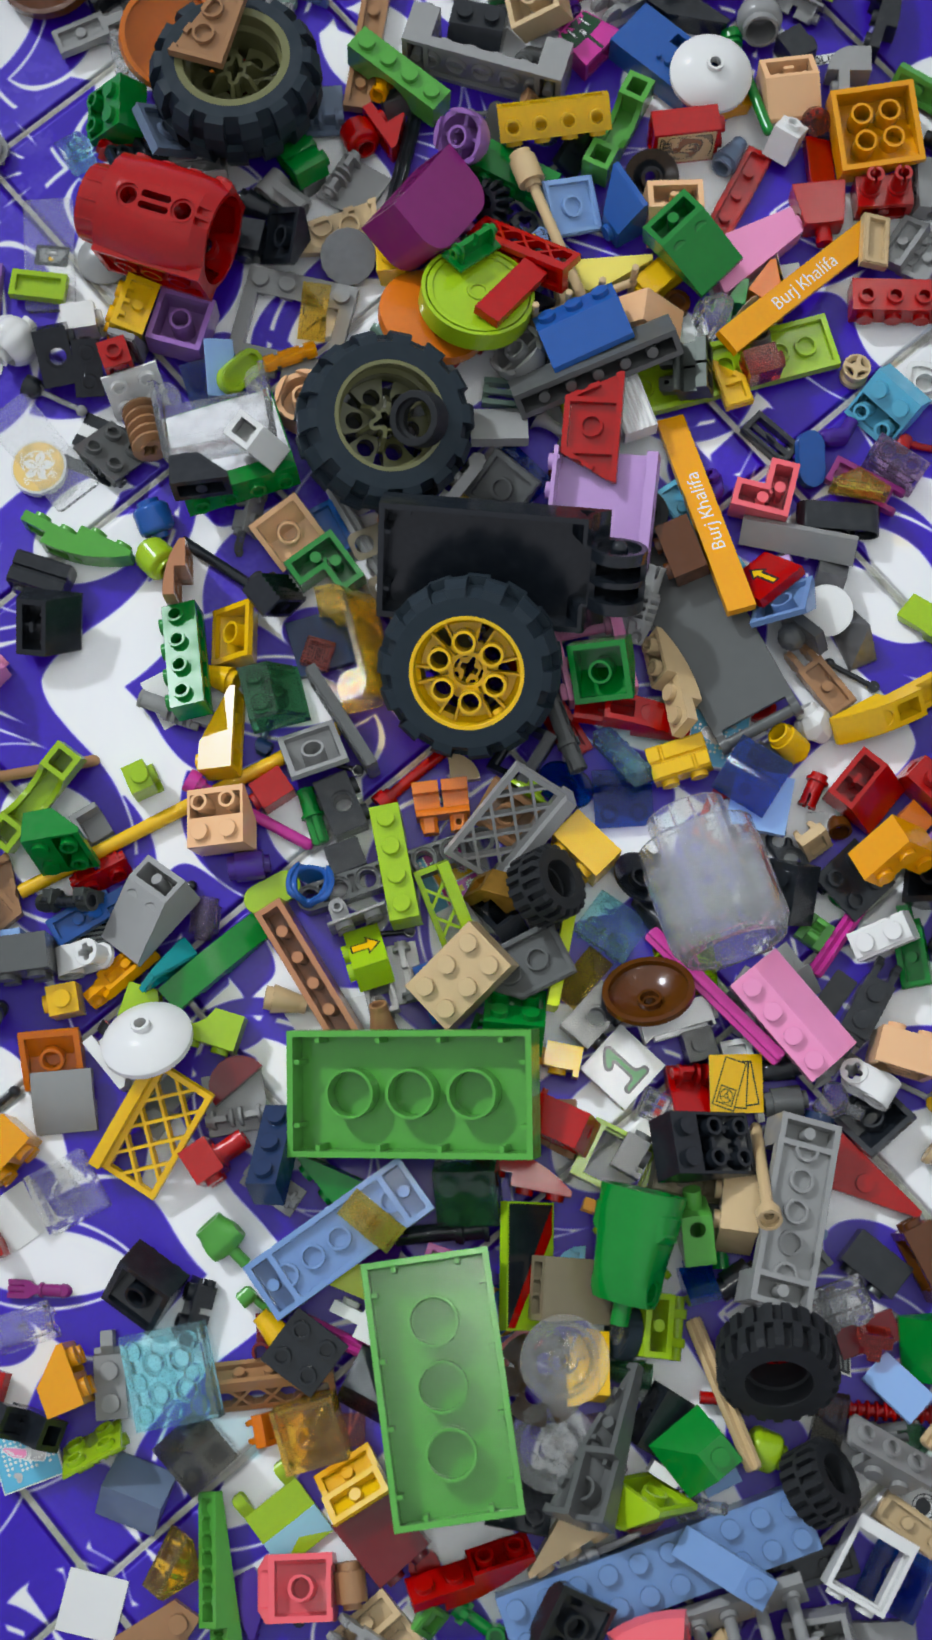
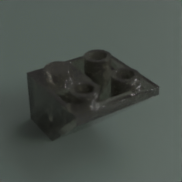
M201 1405L152 1449L154 1454L192 1499L241 1455L240 1451Z

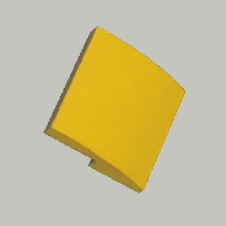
M368 1442L313 1476L322 1494L321 1500L335 1528L389 1494L386 1476L372 1446Z

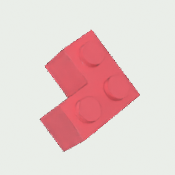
M772 457L765 483L737 477L727 516L743 520L744 514L786 522L801 464Z

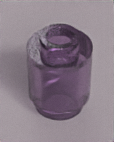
M199 896L201 900L191 910L188 932L194 934L195 940L212 941V936L219 935L222 909L219 906L220 899Z

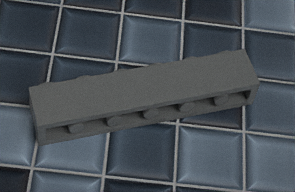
M669 314L632 328L635 335L634 338L557 373L554 372L551 363H548L526 375L507 380L522 420L563 404L566 394L575 390H583L589 384L598 380L601 382L611 378L619 371H625L626 377H629L684 354L676 328Z

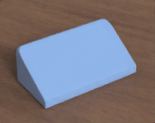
M203 338L208 398L237 397V393L232 395L223 393L218 387L216 380L219 369L234 357L233 339Z
M887 1351L882 1354L861 1379L909 1425L932 1402V1393Z

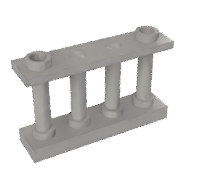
M800 1571L776 1578L778 1583L763 1612L731 1593L677 1608L687 1609V1616L691 1623V1633L694 1636V1640H708L706 1633L721 1627H725L728 1640H742L738 1622L754 1617L757 1619L762 1640H776L769 1613L788 1608L796 1640H820L819 1635L809 1637L800 1604L810 1601Z

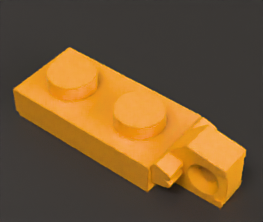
M155 950L143 965L139 967L120 953L114 958L110 967L96 973L97 979L94 981V984L82 995L97 1010L117 996L128 986L129 981L133 982L157 962L161 956Z

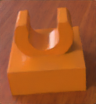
M280 1409L251 1416V1420L245 1422L246 1427H253L254 1438L248 1439V1442L251 1445L256 1444V1449L285 1442Z

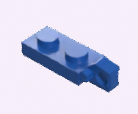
M120 886L110 893L106 889L102 890V892H105L104 903L99 904L95 911L80 912L76 907H71L46 920L45 923L58 946L70 944L107 922L123 888Z

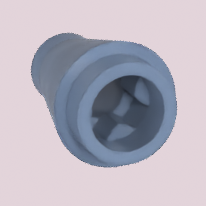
M736 136L713 155L711 167L717 175L727 177L735 173L742 155L748 147L746 140Z

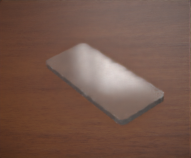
M68 197L26 200L23 203L24 269L68 274L70 281L66 303L76 302L73 201ZM25 300V308L30 314L60 312L59 304Z
M26 394L18 395L0 409L1 445L58 512H64L98 486L99 481Z

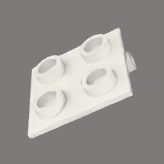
M155 360L101 377L103 387L117 421L123 420L122 410L126 403L137 397L152 398L157 408L171 404Z

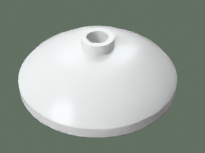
M702 34L688 39L676 50L670 64L669 77L674 93L687 107L718 104L719 114L736 108L747 96L752 82V68L747 55L735 42L720 35ZM711 62L717 63L719 66L715 67Z
M147 1002L133 1006L116 1017L106 1029L101 1042L102 1057L112 1072L124 1078L147 1079L161 1075L175 1067L188 1053L193 1042V1026L188 1015L176 1005L166 1002Z

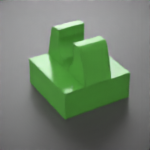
M814 913L812 926H799L793 937L818 954L836 927Z

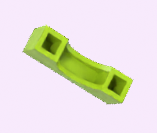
M56 741L39 763L37 772L24 791L11 805L0 813V848L6 853L15 854L21 846L20 836L23 813L51 808L87 762L85 757L65 742Z
M394 802L370 807V819L392 928L396 931L423 925L399 804Z
M129 981L117 1016L127 1009L142 1003L163 1002V995L154 988L142 993L139 989L141 984ZM215 1008L205 1019L191 1023L194 1033L191 1047L199 1048V1045L203 1044L210 1046V1052L219 1056L228 1057L229 1053L237 1055L248 1019L244 1016Z

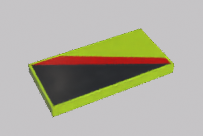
M500 1201V1331L553 1330V1322L528 1320L532 1255L554 1256V1203Z

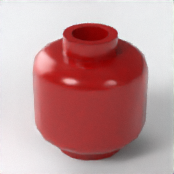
M353 116L347 119L341 126L339 137L347 152L356 150L361 155L360 159L367 158L375 152L379 145V135L367 117Z

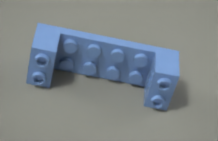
M393 1159L242 1267V1269L277 1321H280L408 1227L415 1225L433 1212L435 1208L401 1159Z

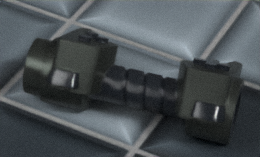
M82 886L74 887L73 896H68L63 890L58 888L43 889L42 894L36 897L35 906L38 911L44 913H57L62 908L76 907L80 912L95 911L99 904L104 903L105 892Z

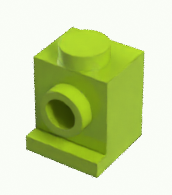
M139 759L120 768L130 792L137 802L165 791L153 763L146 765L143 759Z

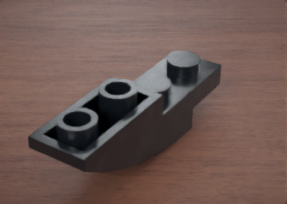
M868 0L870 4L867 12L872 14L869 26H873L874 29L872 33H866L863 46L872 47V64L875 63L881 41L892 44L899 22L902 0Z

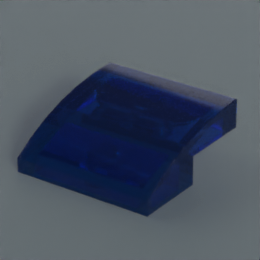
M743 734L711 787L763 818L795 765Z

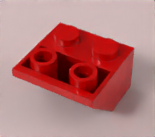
M864 746L828 789L822 800L840 814L848 817L851 823L869 835L904 793L905 789L889 765Z

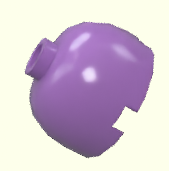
M453 107L449 109L451 111L447 112L445 116L441 115L437 120L433 136L434 147L440 151L448 144H451L465 163L471 166L479 162L487 153L490 146V130L481 114L469 108Z

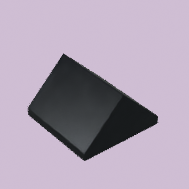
M363 1344L341 1386L336 1401L380 1424L371 1348Z

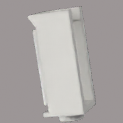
M702 996L694 998L690 1007L678 1018L658 1026L637 1027L642 1044L646 1046L652 1039L654 1043L678 1037L683 1032L707 1026L708 1023L713 1027L716 1024L715 1019L719 1018V1014Z

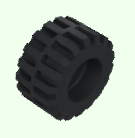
M550 843L541 845L517 857L510 863L506 873L508 876L506 885L509 887V897L513 901L514 908L520 912V916L523 919H527L528 923L532 926L537 925L538 928L542 929L551 927L578 914L580 909L584 907V899H586L584 888L586 885L581 876L582 872L580 868L578 869L573 857L571 858L568 852L564 849L561 850L559 846L551 845Z
M817 1436L785 1452L781 1456L779 1476L784 1494L791 1507L795 1510V1513L799 1518L803 1519L805 1524L812 1526L816 1530H823L858 1512V1509L861 1507L860 1498H862L860 1484L849 1459L836 1443L834 1444L827 1437Z

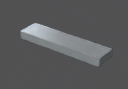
M744 514L739 545L853 567L859 536Z

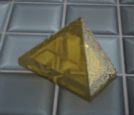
M303 281L297 339L325 342L331 285Z
M861 466L833 477L828 488V494L885 503L891 492L890 485Z
M591 945L574 964L578 972L564 979L561 1000L573 1010L613 966L608 959Z
M171 1525L142 1584L158 1600L162 1601L199 1579V1563L194 1541L175 1525Z

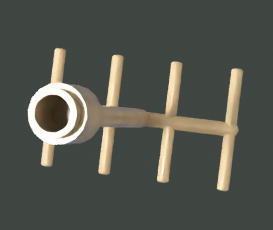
M520 147L509 156V165L519 189L531 193L551 241L566 247L540 188L545 176L537 157L529 147ZM559 258V260L562 262H565L567 260L565 258ZM634 264L632 266L630 279L613 285L616 293L626 289V294L634 292L639 265ZM575 266L568 273V280L572 290H566L563 304L572 298L573 292L575 297L587 294ZM602 276L599 278L598 286L605 285L606 278ZM537 301L532 304L530 326L535 329L536 327L532 319L541 313L539 312L540 304Z

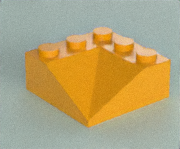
M913 79L831 90L825 103V110L837 180L845 179V183L853 182L855 176L866 174L868 168L874 166V171L876 166L882 167L885 174L895 171L899 165H902V168H904V165L912 166L926 161Z

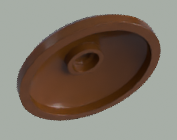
M641 957L621 964L608 975L602 988L603 1002L607 1011L621 1022L640 1027L658 1026L678 1018L690 1007L695 996L694 979L689 970L682 964L663 957Z

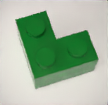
M331 529L283 562L287 572L303 593L327 577L341 597L345 599L367 583L365 574Z

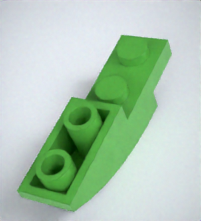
M27 509L20 518L27 530L41 536L39 542L43 549L59 558L97 567L133 566L136 563L130 545L121 540L114 542L108 539L107 535L96 527H92L90 530L81 525L78 532L65 524L58 526L52 523V519L42 512L37 511L34 514Z

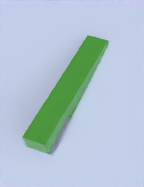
M222 1491L198 1492L199 1629H210V1640H242Z

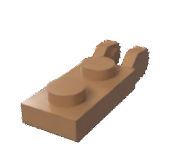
M806 644L799 649L805 659L810 662L806 666L791 651L783 655L785 662L796 672V676L822 708L829 712L830 717L844 711L857 701L856 697L821 655L818 656Z

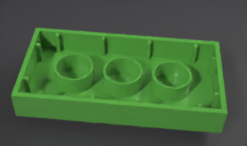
M539 1028L286 1031L287 1157L534 1160L541 1157Z
M488 1246L360 1264L394 1534L526 1515Z

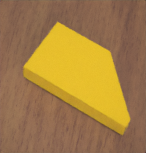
M713 360L712 373L725 411L753 404L754 398L745 374L737 370L732 371L720 365L718 361Z

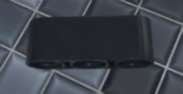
M802 500L796 504V524L839 531L859 536V540H872L879 537L880 507L878 505L822 500Z

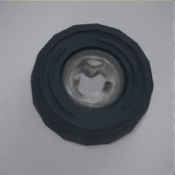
M632 1307L628 1327H619L612 1324L604 1325V1331H609L610 1357L612 1359L628 1361L638 1354L643 1339V1319L639 1308Z

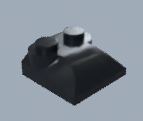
M559 1580L548 1588L530 1626V1640H604L617 1609L575 1588L569 1582Z

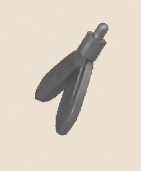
M637 1531L598 1548L593 1546L583 1550L584 1554L577 1557V1562L582 1563L587 1560L589 1563L599 1559L601 1554L636 1540L641 1535V1532Z

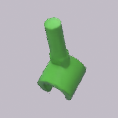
M245 1286L236 1294L237 1300L244 1308H247L254 1302L261 1310L267 1308L271 1312L267 1304L252 1287Z

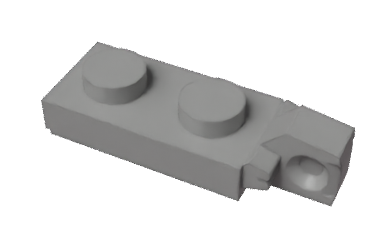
M121 9L110 15L108 12L102 14L101 11H98L53 30L51 34L63 60L118 36L123 10Z
M116 1329L100 1331V1347L94 1348L93 1356L94 1384L97 1389V1393H95L96 1421L126 1419L130 1417L127 1356L124 1353L123 1345H116Z

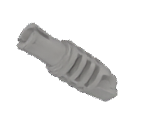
M649 563L646 573L643 610L635 616L628 617L626 634H631L632 643L642 646L653 625L661 600V594L658 592L667 568L659 565L656 566L652 563Z
M145 689L140 691L136 702L137 707L159 713L163 720L194 731H198L199 726L207 728L213 717L212 715L179 722L173 712L167 710L165 697L148 692Z

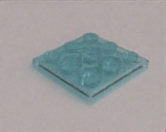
M205 1319L118 1338L137 1433L216 1419L225 1415Z

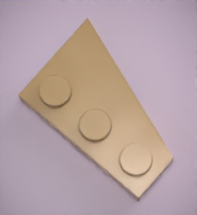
M376 196L367 199V202L355 207L351 205L343 208V211L327 217L324 215L308 221L311 241L300 258L320 257L322 244L327 236L337 229L350 227L359 229L365 234L361 228L377 211Z

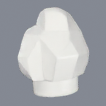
M814 701L805 703L801 706L804 714L796 717L797 720L794 722V727L808 741H814L819 744L828 742L832 735L829 712L821 706L817 707Z

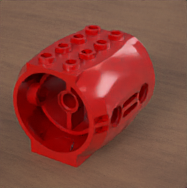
M124 152L111 165L95 163L87 170L76 197L74 225L77 235L83 241L92 243L91 250L108 271L127 276L128 272L161 284V287L212 302L216 288L223 282L233 263L239 244L245 205L232 181L225 177L216 176L214 178L198 169L181 167L168 160L152 159L150 156L137 152L136 155ZM211 245L210 251L206 252V246Z

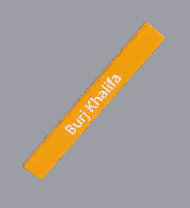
M861 220L718 330L715 336L733 356L737 355L858 259Z
M684 414L658 420V434L727 617L756 609L755 599Z

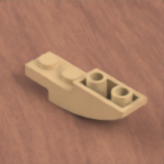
M656 626L642 644L647 674L649 675L651 688L662 691V698L672 736L682 739L698 721L695 708L701 703L702 697L694 675L680 650L661 627Z

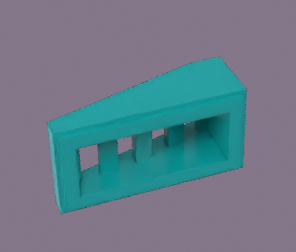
M185 937L179 939L148 973L139 987L142 993L169 980L197 956L198 953Z

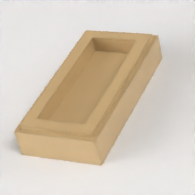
M868 212L863 213L860 222L858 266L882 272L888 268L891 218Z

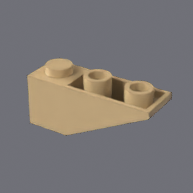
M556 1518L549 1530L548 1538H544L535 1554L536 1561L527 1568L529 1578L537 1575L538 1579L543 1578L555 1569L554 1563L562 1558L566 1561L575 1558L582 1552L581 1546L589 1541L596 1544L609 1536L610 1533L584 1530Z

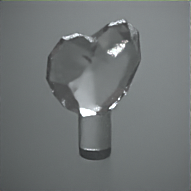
M833 1080L823 1085L822 1096L817 1098L812 1105L815 1112L831 1118L846 1114L861 1121L865 1115L864 1109L850 1103L849 1095L845 1088L839 1082Z

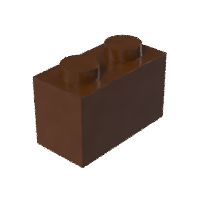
M687 513L654 527L657 537L652 540L658 554L664 553L668 562L664 563L663 567L667 568L666 574L669 580L675 578L678 587L711 574Z

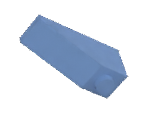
M688 1524L685 1525L671 1552V1555L761 1612L764 1611L778 1583L771 1574Z

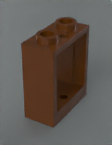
M919 1216L915 1218L910 1217L896 1224L898 1230L891 1233V1236L904 1261L914 1269L911 1274L926 1302L932 1303V1220H921Z

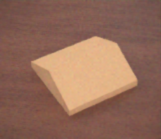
M295 492L248 525L282 573L286 571L284 561L325 533Z

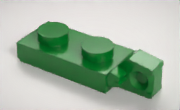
M908 904L896 906L897 912L909 910L921 937L895 949L897 965L902 967L899 975L902 990L932 985V969L921 919H914L912 906Z

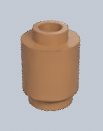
M358 1560L335 1563L336 1572L333 1574L336 1605H343V1611L362 1609V1602L368 1601L365 1569L362 1568Z

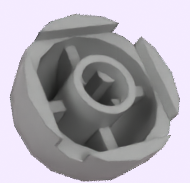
M528 325L525 332L516 341L505 347L492 350L494 354L492 359L490 358L493 369L505 380H510L526 375L546 365L547 353L537 330Z

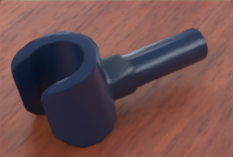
M266 716L261 736L255 741L256 753L264 758L270 756L274 749V743L267 740L273 721L271 716Z

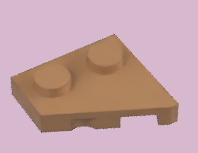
M175 1598L128 1629L118 1633L114 1640H188L199 1623V1614Z

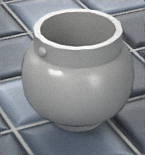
M745 0L737 12L736 24L743 36V40L749 45L764 47L776 39L782 26L783 14L776 0Z

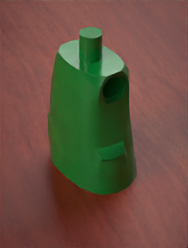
M602 1180L600 1196L596 1200L593 1217L597 1234L591 1276V1291L594 1296L613 1302L610 1324L628 1327L632 1307L655 1310L662 1293L666 1268L682 1225L687 1198L638 1185Z

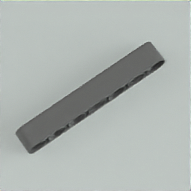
M483 826L474 828L475 833L490 830ZM455 835L408 850L412 872L422 869L416 862L419 857L424 855L432 858V864L447 859L452 869L463 866L444 854V848ZM494 837L487 838L490 842L489 845L484 849L478 848V851L494 849ZM473 841L463 842L457 846L462 854L475 852ZM379 861L334 875V886L343 884L348 887L347 893L344 896L335 897L331 894L327 900L316 904L312 908H304L298 901L297 903L303 913L315 916L328 912V905L335 898L344 900L346 905L384 893ZM435 870L421 876V878L425 879L439 873ZM370 874L376 877V882L371 887H363L360 884L361 878L365 875ZM324 879L301 887L299 892L304 897L308 894L317 895L322 888Z

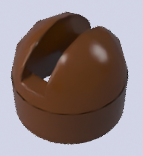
M833 815L827 822L829 836L834 840L845 839L852 833L851 823L845 815Z

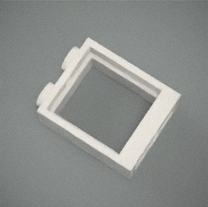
M858 1510L856 1514L852 1515L820 1580L827 1585L825 1592L843 1602L844 1598L847 1597L856 1603L854 1609L864 1616L872 1619L875 1614L884 1619L920 1547ZM860 1528L899 1550L874 1602L835 1579Z

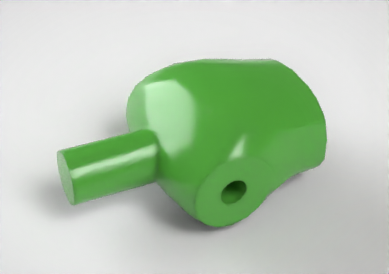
M220 1212L213 1215L197 1231L196 1236L207 1255L213 1261L219 1262L229 1255L241 1268L250 1262L251 1259L238 1247L246 1236L245 1232L236 1222L223 1216Z

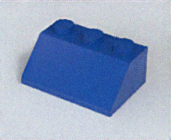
M612 283L596 286L591 292L580 297L570 298L565 304L554 309L544 310L532 319L555 373L635 337Z

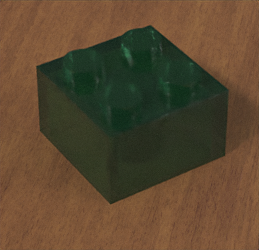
M435 1159L432 1180L438 1227L500 1226V1201H503L499 1160Z

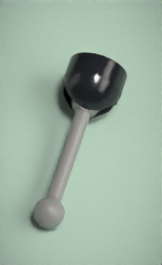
M28 374L21 385L20 395L33 400L44 396L75 410L79 416L87 414V408L84 405L77 406L45 391L42 381L33 375Z

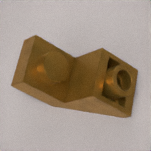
M491 869L474 877L463 896V899L470 906L481 901L487 902L491 899L505 913L515 910L513 901L508 894L509 887L506 885L507 872L497 869Z

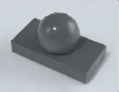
M803 614L781 620L782 627L778 631L777 639L783 649L796 651L806 644L819 655L828 650L824 631Z

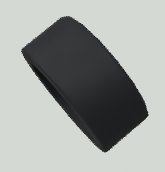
M409 390L401 394L393 403L390 411V426L393 435L400 443L408 447L429 448L437 444L444 437L448 427L449 414L445 403L438 395L430 391ZM417 401L425 402L431 413V423L428 431L421 437L414 436L408 427V413Z

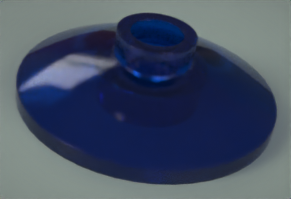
M564 761L548 762L540 769L538 774L560 788L565 786L573 791L577 804L575 809L587 806L594 795L593 784L584 772L570 775L567 763ZM548 790L542 791L549 800L554 795Z

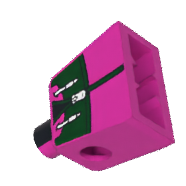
M581 11L573 21L556 30L559 32L558 38L574 43L572 68L586 81L608 59L610 39L619 29L607 22L605 23L602 19L588 11Z

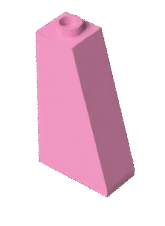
M792 207L725 234L742 255L743 260L712 288L720 304L727 301L734 288L743 279L749 278V282H751L760 274L770 259L776 258V254L780 258L798 243L803 233V223L801 218L795 215Z

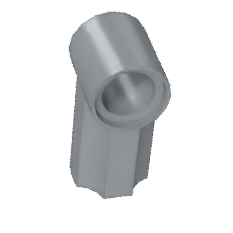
M275 167L271 168L254 187V191L277 207L301 206L305 208L307 215L312 205L311 199L292 186L287 176Z

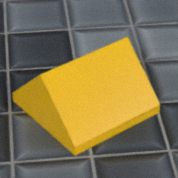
M248 598L213 611L211 665L257 668L258 610Z

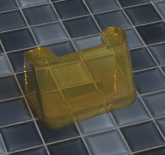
M325 584L314 587L320 618H331L336 623L337 628L348 626L357 668L344 671L337 681V689L342 707L347 714L386 706L380 692L382 687L381 674L377 672L378 649L382 645L384 632L380 616H376L375 598L367 592L338 584Z

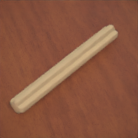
M701 1317L692 1318L686 1322V1328L735 1448L743 1459L742 1465L747 1473L756 1471L761 1468V1461L738 1408L734 1409L726 1401L718 1389L716 1354Z

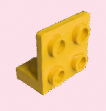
M128 272L125 281L119 280L113 305L110 304L105 318L106 323L103 332L107 333L108 327H114L133 333L142 339L161 284Z

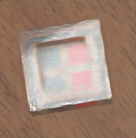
M646 1085L634 1114L646 1120H651L670 1111L673 1104L671 1095Z

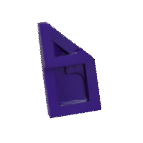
M253 1567L235 1576L234 1582L239 1618L249 1640H258L260 1635L258 1632L263 1619L258 1612V1569Z

